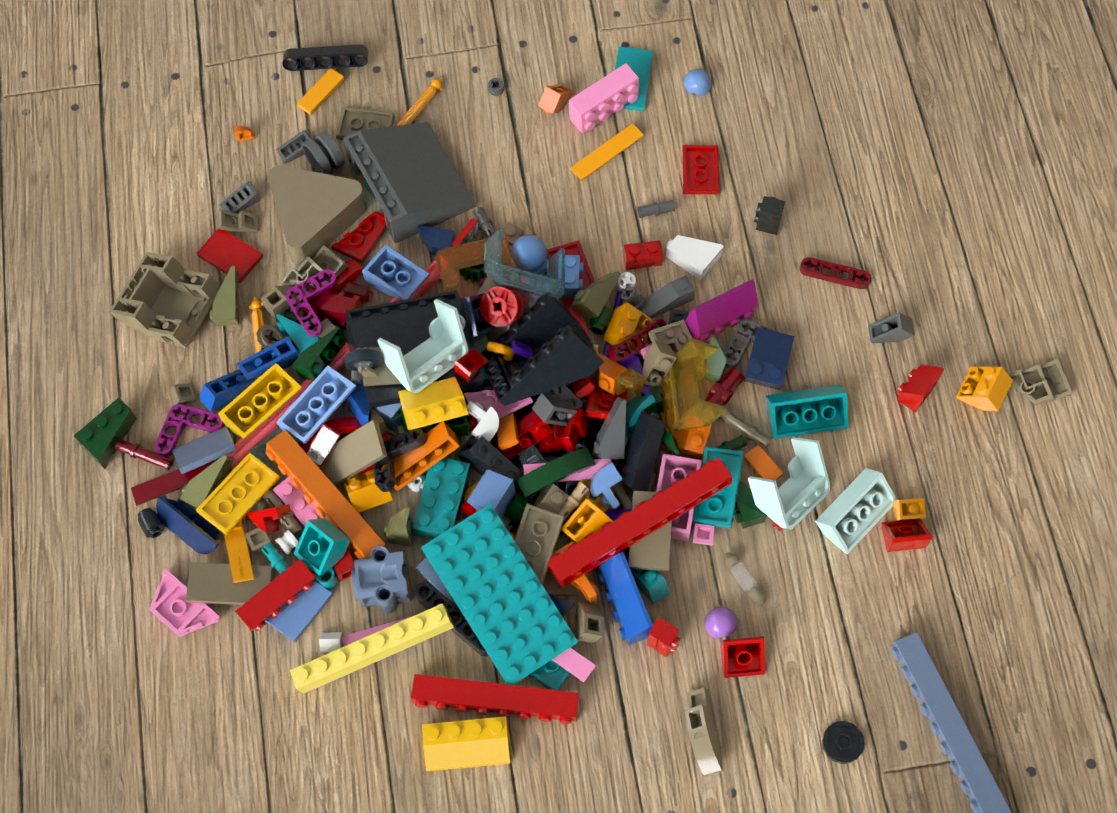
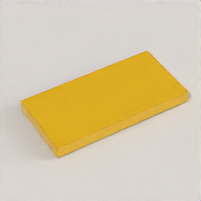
M249 453L201 503L196 511L227 536L280 479V476L253 454Z

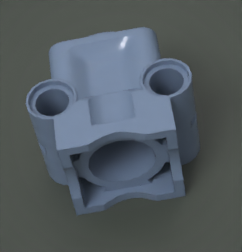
M377 546L371 551V558L354 560L355 568H351L355 600H359L362 607L379 605L383 613L390 614L396 610L397 604L411 602L410 592L406 583L407 567L403 551L389 553L385 547Z

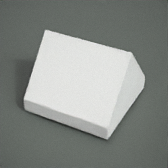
M342 632L321 633L319 638L320 653H331L340 649Z

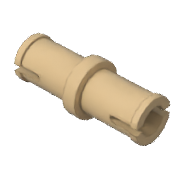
M581 482L578 483L557 513L565 516L564 521H566V518L575 507L578 508L579 502L590 490Z

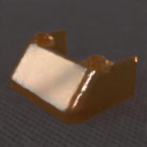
M498 235L442 248L436 253L435 259L443 292H449L448 287L459 283V269L491 261L496 262L500 272H511L514 286L521 289L508 240L503 236Z

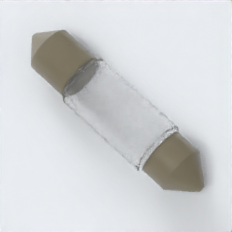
M726 552L725 564L745 594L750 597L754 604L764 605L766 596L747 567L740 561L737 555Z

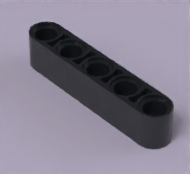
M364 45L291 48L284 52L282 65L288 71L363 67L368 62V49Z
M419 583L415 588L419 603L427 610L435 607L438 603L445 604L450 618L452 616L460 617L458 622L453 623L454 628L450 630L479 655L489 656L485 649L480 648L479 645L481 643L475 633L471 636L464 634L471 627L460 609L430 583ZM424 590L430 591V594L426 597L420 596V593Z

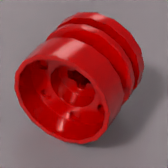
M509 285L488 289L480 300L482 317L487 323L498 327L511 325L514 321H518L528 306L524 293L519 288Z

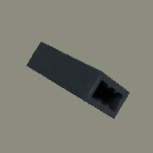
M641 411L626 443L624 459H619L615 467L622 477L621 481L638 491L647 492L666 425V422L659 419L661 415L650 411L649 414Z

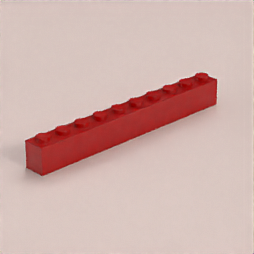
M719 457L714 461H707L699 470H693L687 474L686 478L673 482L668 489L658 491L650 500L640 502L632 511L622 513L614 522H607L596 533H589L581 542L573 543L563 553L553 555L550 561H548L549 569L562 588L731 485L732 475Z

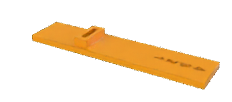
M632 123L570 169L582 181L644 135Z
M241 520L227 536L224 534L234 583L254 580Z

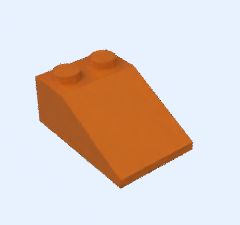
M661 413L663 421L666 422V431L671 430L677 439L682 455L680 457L702 460L713 419L696 414ZM661 440L659 450L673 454Z

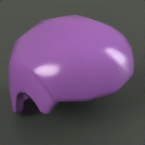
M718 607L710 611L705 617L704 626L707 633L714 638L728 637L737 629L738 620L736 614L729 608Z

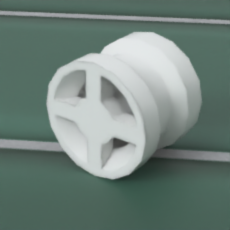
M623 272L617 280V290L623 292L628 287L626 286L628 284L631 287H635V276L632 273Z
M289 530L284 532L283 537H278L275 540L286 555L290 554L291 550L298 545L297 539Z

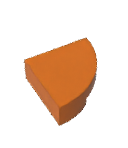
M234 126L237 141L255 139V133L252 129L245 126Z

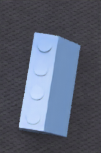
M327 366L281 416L277 424L282 431L286 430L296 442L306 444L356 388V385Z

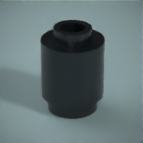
M152 508L141 510L137 515L138 523L145 536L148 538L160 536L164 526L156 511H153Z

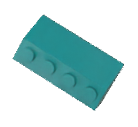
M841 384L766 395L767 416L773 439L849 428L847 392Z

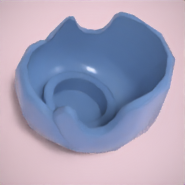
M691 70L684 78V87L690 94L696 93L700 97L710 91L711 80L704 70Z

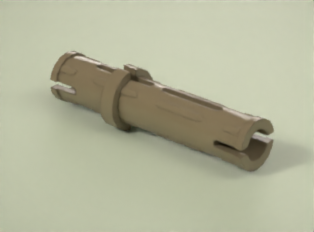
M725 407L718 413L717 417L741 432L749 441L756 442L764 449L770 444L772 438L758 430V427L748 424Z
M272 488L263 496L271 508L284 506ZM293 512L284 513V518H280V523L283 526L285 525L294 537L299 536L304 529L296 521Z

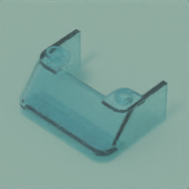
M498 230L485 242L484 271L498 284L538 296L549 292L556 299H559L564 294L565 249L561 248L547 260V275H538L501 264L502 230Z

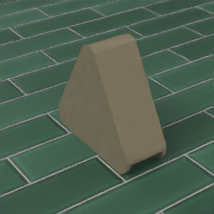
M275 166L268 173L269 184L292 262L298 266L308 256L312 259L323 245L326 247L330 245L366 211L362 186L357 180L287 166Z

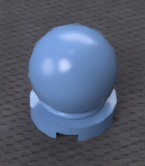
M527 234L520 236L513 243L511 266L515 275L518 277L526 275L531 280V278L537 277L541 270L547 269V248L543 240L535 235Z

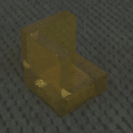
M631 368L618 375L615 393L620 395L628 390L638 397L641 396L645 376Z

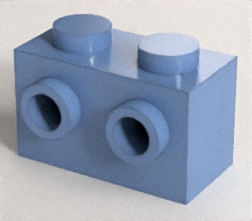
M561 255L560 298L575 299V295L579 290H582L583 279H579V274H583V263H580V255Z

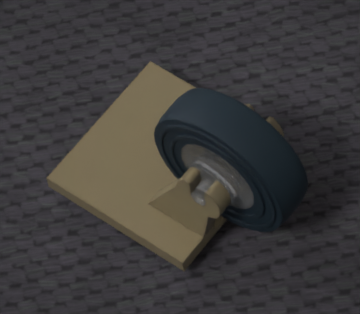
M359 347L345 355L346 368L362 374L363 386L402 384L386 366L380 347Z

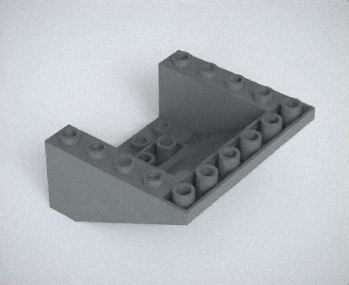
M428 122L360 130L343 138L348 161L355 174L362 173L384 211L386 227L395 244L417 234L418 225L433 227L476 207L475 200Z

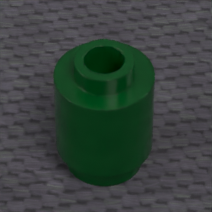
M604 306L599 317L591 319L590 330L593 333L602 335L607 330L613 316L609 307Z

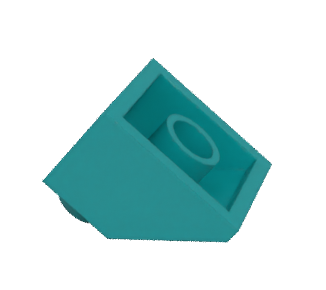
M325 518L311 519L306 523L294 554L319 576H322L344 557L351 539Z

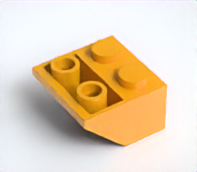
M627 302L615 308L603 339L613 345L653 321V319ZM644 331L642 338L644 341H647L648 335ZM631 339L629 341V347L633 349L635 344L634 341Z
M970 366L956 398L982 411H999L1013 380L1003 367Z
M374 469L362 474L358 473L343 482L351 504L358 513L393 500L390 491L382 492L375 485Z
M586 499L561 530L575 543H579L589 533H596L604 524L614 521Z

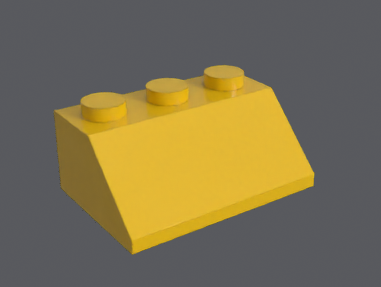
M455 377L433 382L419 393H412L407 389L398 391L408 430L468 415L464 395Z

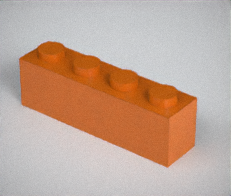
M444 421L426 433L428 438L423 446L394 458L396 482L393 488L399 491L460 447L455 432ZM388 464L384 465L382 467V470H384Z

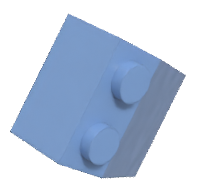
M387 245L362 270L366 283L378 291L400 300L409 299L429 277V273Z

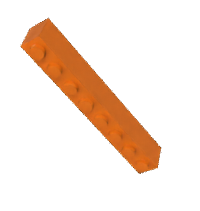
M286 430L266 443L268 458L272 461L275 460L281 473L288 475L291 479V484L295 489L301 490L307 503H312L316 508V513L321 518L328 520L351 539L348 547L353 550V555L356 559L371 558V551L375 547L386 546Z

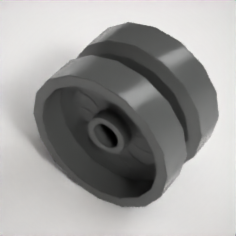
M324 130L315 135V141L308 139L301 144L306 158L318 173L330 174L332 167L337 169L345 164L340 148Z

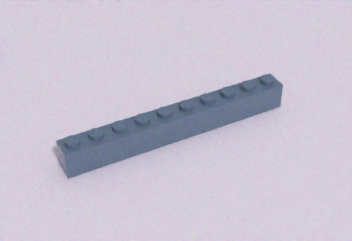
M915 632L896 640L891 646L892 655L895 660L899 661L904 678H908L913 696L918 698L921 703L920 709L923 715L928 717L932 733L939 738L941 742L940 748L943 754L948 756L952 772L958 775L961 781L960 787L971 801L972 811L974 813H1012L918 633Z

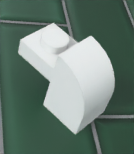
M470 401L467 405L468 413L480 421L471 434L475 437L483 436L490 442L499 427L498 414L492 407L485 412L481 404L476 401L474 403Z

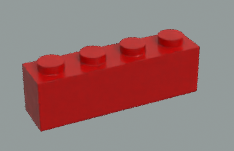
M299 559L235 612L251 632L254 630L259 631L266 625L265 621L269 617L275 618L283 611L281 608L285 604L291 605L299 598L297 595L301 591L307 592L315 585L313 583L315 576Z

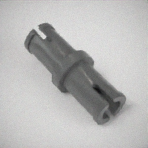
M673 200L660 203L656 201L650 205L638 206L637 210L639 218L651 215L659 216L661 213L675 211V205Z
M478 207L480 214L477 209H474L473 215L479 223V229L492 242L493 240L490 235L496 240L498 234L495 232L492 226L493 222L487 217L484 208Z

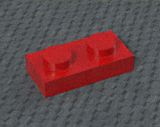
M590 376L571 383L579 399L590 395L595 388Z

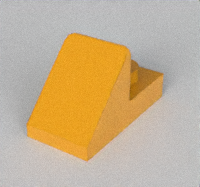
M924 498L893 500L895 520L926 518Z

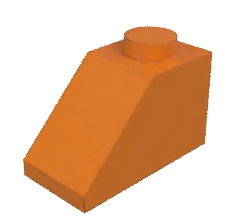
M561 84L546 86L538 106L543 108V111L547 114L559 113L573 96L574 91Z
M599 354L604 363L597 369L598 386L614 395L628 386L629 370L603 354Z

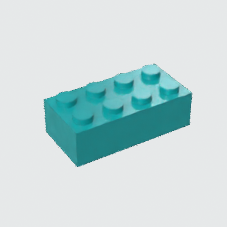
M443 458L428 469L412 527L414 536L433 540L458 524L461 513L460 506L464 501L465 491L467 490L471 474L470 463Z

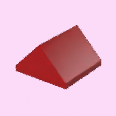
M920 518L881 522L887 552L926 548L932 539L931 533Z
M764 636L722 641L720 652L724 678L765 674Z

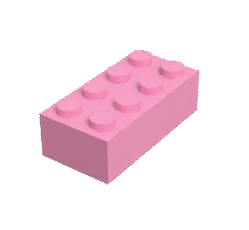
M627 64L622 65L569 100L570 120L582 134L592 130L601 121L604 122L615 112H620L626 103H633L637 100L639 96V77Z
M663 454L656 492L668 489L673 482L681 481L693 470H699L702 460ZM694 508L672 520L671 539L688 542Z

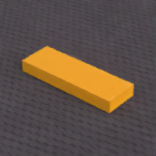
M329 69L297 102L298 107L312 115L345 80L344 76L333 69Z

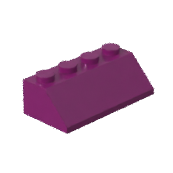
M749 280L693 308L685 320V324L694 343L700 340L705 342L712 334L716 333L718 335L726 327H734L740 323V320L744 318L745 320L750 319L755 315L754 311L759 305L754 280Z

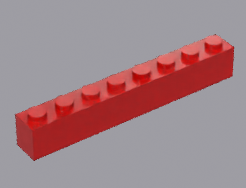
M414 674L411 701L415 703V706L421 708L432 705L440 710H448L449 707L456 708V711L459 712L475 710L478 714L488 715L489 712H493L501 717L518 715L520 719L528 720L530 717H536L543 722H551V719L559 720L562 724H572L577 719L579 693Z

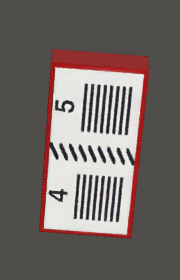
M472 218L452 242V253L458 251V246H462V241L466 243L467 237L472 240L479 231L477 220Z
M324 423L306 454L315 464L321 467L341 433Z

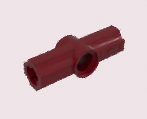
M731 368L720 382L717 381L713 385L707 398L697 408L700 416L712 419L722 405L725 406L729 402L736 388L744 380L745 376L741 371Z

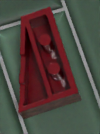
M311 286L308 292H314L316 287ZM326 290L308 300L318 319L323 321L327 318L332 324L347 331L345 311L362 308L360 296L354 295L353 298L345 297L346 294L342 292L339 295L330 294V290ZM302 308L304 314L308 315L309 310L307 308Z

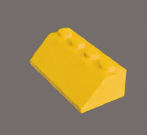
M275 363L218 414L224 425L236 436L245 440L295 396L302 387Z
M506 716L422 724L426 771L510 763Z

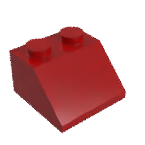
M920 365L917 370L913 369L907 377L909 381L906 384L903 382L897 390L899 393L897 401L912 411L917 412L936 386L944 368Z

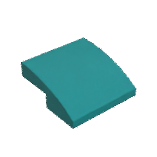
M653 395L632 398L626 403L625 428L635 425L641 411L656 402Z

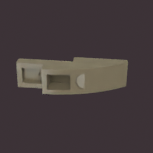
M703 687L687 693L689 709L685 710L690 740L699 767L704 776H709L723 771L719 733L713 727L709 689Z

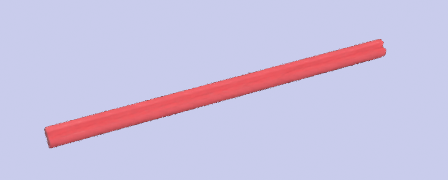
M441 256L432 262L424 270L429 273V277L409 299L420 297L450 269L448 262L444 261ZM394 297L390 302L400 301V299ZM346 342L329 365L336 372H339L345 366V355L350 352L348 342ZM305 379L299 384L302 389L245 440L240 438L234 444L237 450L227 454V456L234 458L230 469L233 470L279 427L277 421L313 381Z

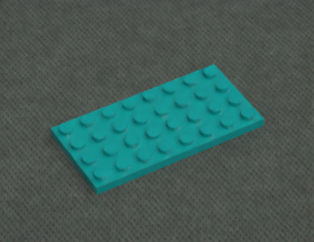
M488 504L421 547L507 685H514L578 643L491 504Z

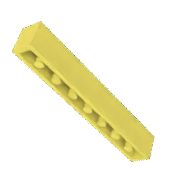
M442 603L290 670L296 689L304 694L454 628L447 608Z

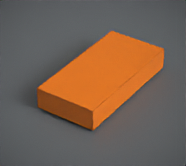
M513 413L499 419L497 437L498 446L502 451L519 444L517 422Z
M759 444L744 455V460L760 478L776 481L783 476V472Z

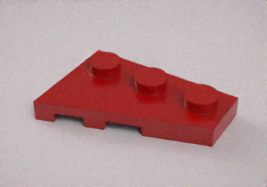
M374 211L360 222L355 230L351 233H346L340 242L332 244V250L353 258L360 263H364L387 229L385 216Z

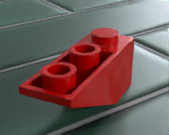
M533 411L517 423L519 444L503 451L498 445L495 448L508 460H511L553 434L554 431L550 423H544Z

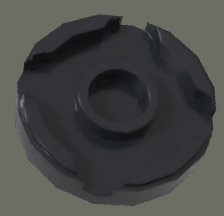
M838 721L830 725L822 738V746L826 755L834 762L840 764H847L857 760L862 754L865 745L864 736L853 723Z

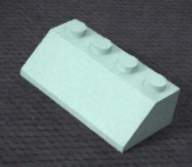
M865 468L815 522L824 536L844 553L849 554L893 507V500H897L881 472Z

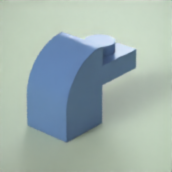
M612 462L598 470L593 475L590 483L592 496L595 497L601 494V502L606 508L609 507L610 509L620 505L610 487L622 480Z

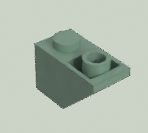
M712 337L709 343H705L702 352L705 355L703 359L699 358L696 369L699 370L697 377L716 383L717 381L720 382L727 360L716 338Z

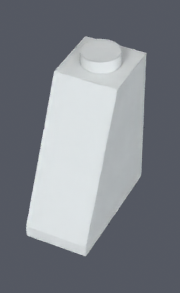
M677 235L666 244L665 257L701 280L722 256L724 246L718 243Z

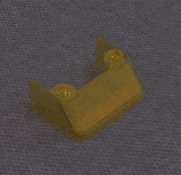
M692 338L675 354L677 359L661 383L665 422L668 429L679 431L708 427L726 411V407L702 400L700 380L707 375V360L718 350L717 346Z

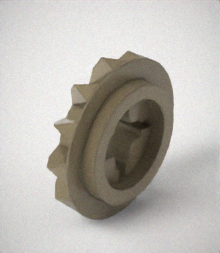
M263 325L255 334L257 336L256 342L260 343V348H267L284 339L283 333L273 325ZM269 335H270L271 340H272L271 343L268 342L269 339H268L267 337H268Z

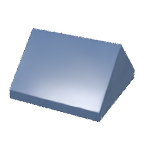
M486 470L467 502L477 511L491 504L497 515L502 518L516 495L514 482L510 478L491 470Z

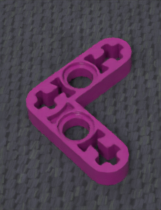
M329 269L317 273L286 292L289 306L306 334L310 337H318L322 332V325L308 300L336 284L335 273ZM324 276L331 277V282L325 280ZM318 279L322 284V287L319 286V283L317 282ZM308 284H315L316 290L308 292L306 286ZM292 294L298 295L299 305H297L294 299H291ZM302 308L309 310V314L306 317L299 315V311ZM310 319L312 324L317 326V331L315 332L310 330L311 328L308 323Z
M176 404L171 407L155 443V450L163 456H171L184 426L212 433L223 428L224 423L218 414ZM181 410L184 415L177 417L175 413H179ZM201 415L202 419L200 422L194 423L192 422L193 416ZM217 420L219 424L212 427L210 422L215 423ZM170 427L177 428L176 433L172 435L167 434V430ZM166 443H167V446H168L169 448H168V449H164V451H162L161 446H162V447H165V445H166Z

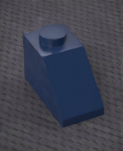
M418 225L419 238L431 254L437 258L441 256L443 259H451V244L455 240V232Z

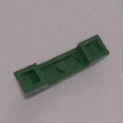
M657 385L652 391L656 402L650 405V411L661 415L659 419L663 420L661 413L667 411L668 407L665 397ZM665 428L662 436L663 443L674 455L682 456L677 439L671 430L667 432Z
M586 447L550 461L522 476L516 482L524 497L527 498L572 474L585 471L596 464Z

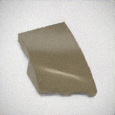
M323 245L312 259L308 256L297 270L291 268L281 281L286 284L297 285L326 269L332 270L337 277L348 265ZM324 276L328 282L331 280V277ZM308 284L307 286H313V287H315L316 285H315V284Z
M1058 359L1008 374L1013 380L1011 385L1035 405L1073 395Z

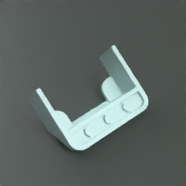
M438 299L434 300L438 317L430 323V338L405 356L402 355L401 348L382 338L378 339L386 366L402 385L412 393L422 391L452 369L454 363L468 353V346L457 308Z
M795 437L791 439L795 457L788 464L790 478L779 488L775 480L752 476L748 478L755 505L781 528L793 529L830 491V481L819 441Z

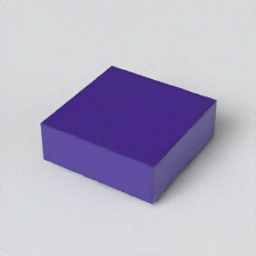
M513 339L511 343L513 353L529 359L533 355L531 347Z

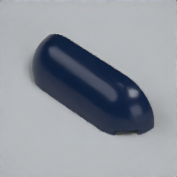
M166 496L158 498L156 504L157 514L164 526L200 554H209L217 548L220 537L219 530L179 498L177 501L167 499Z

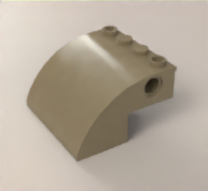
M146 252L109 313L148 337L166 344L187 348L196 331L201 327L205 316L210 312V308L221 285L211 274L185 270L173 256Z

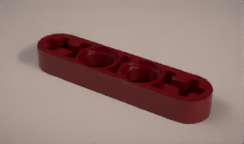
M811 257L804 258L800 264V272L805 276L857 289L868 288L872 280L871 275L867 271ZM807 264H810V269L806 268ZM829 268L831 273L826 275L821 269ZM846 272L849 274V278L843 279L839 274Z
M662 319L653 320L613 344L608 352L610 359L615 362L623 361L652 343L648 333L658 328V325L663 327L667 323ZM644 331L648 335L647 341H644L642 338ZM631 339L634 341L635 344L633 349L629 347V341ZM623 349L624 351H621L617 356L618 350Z

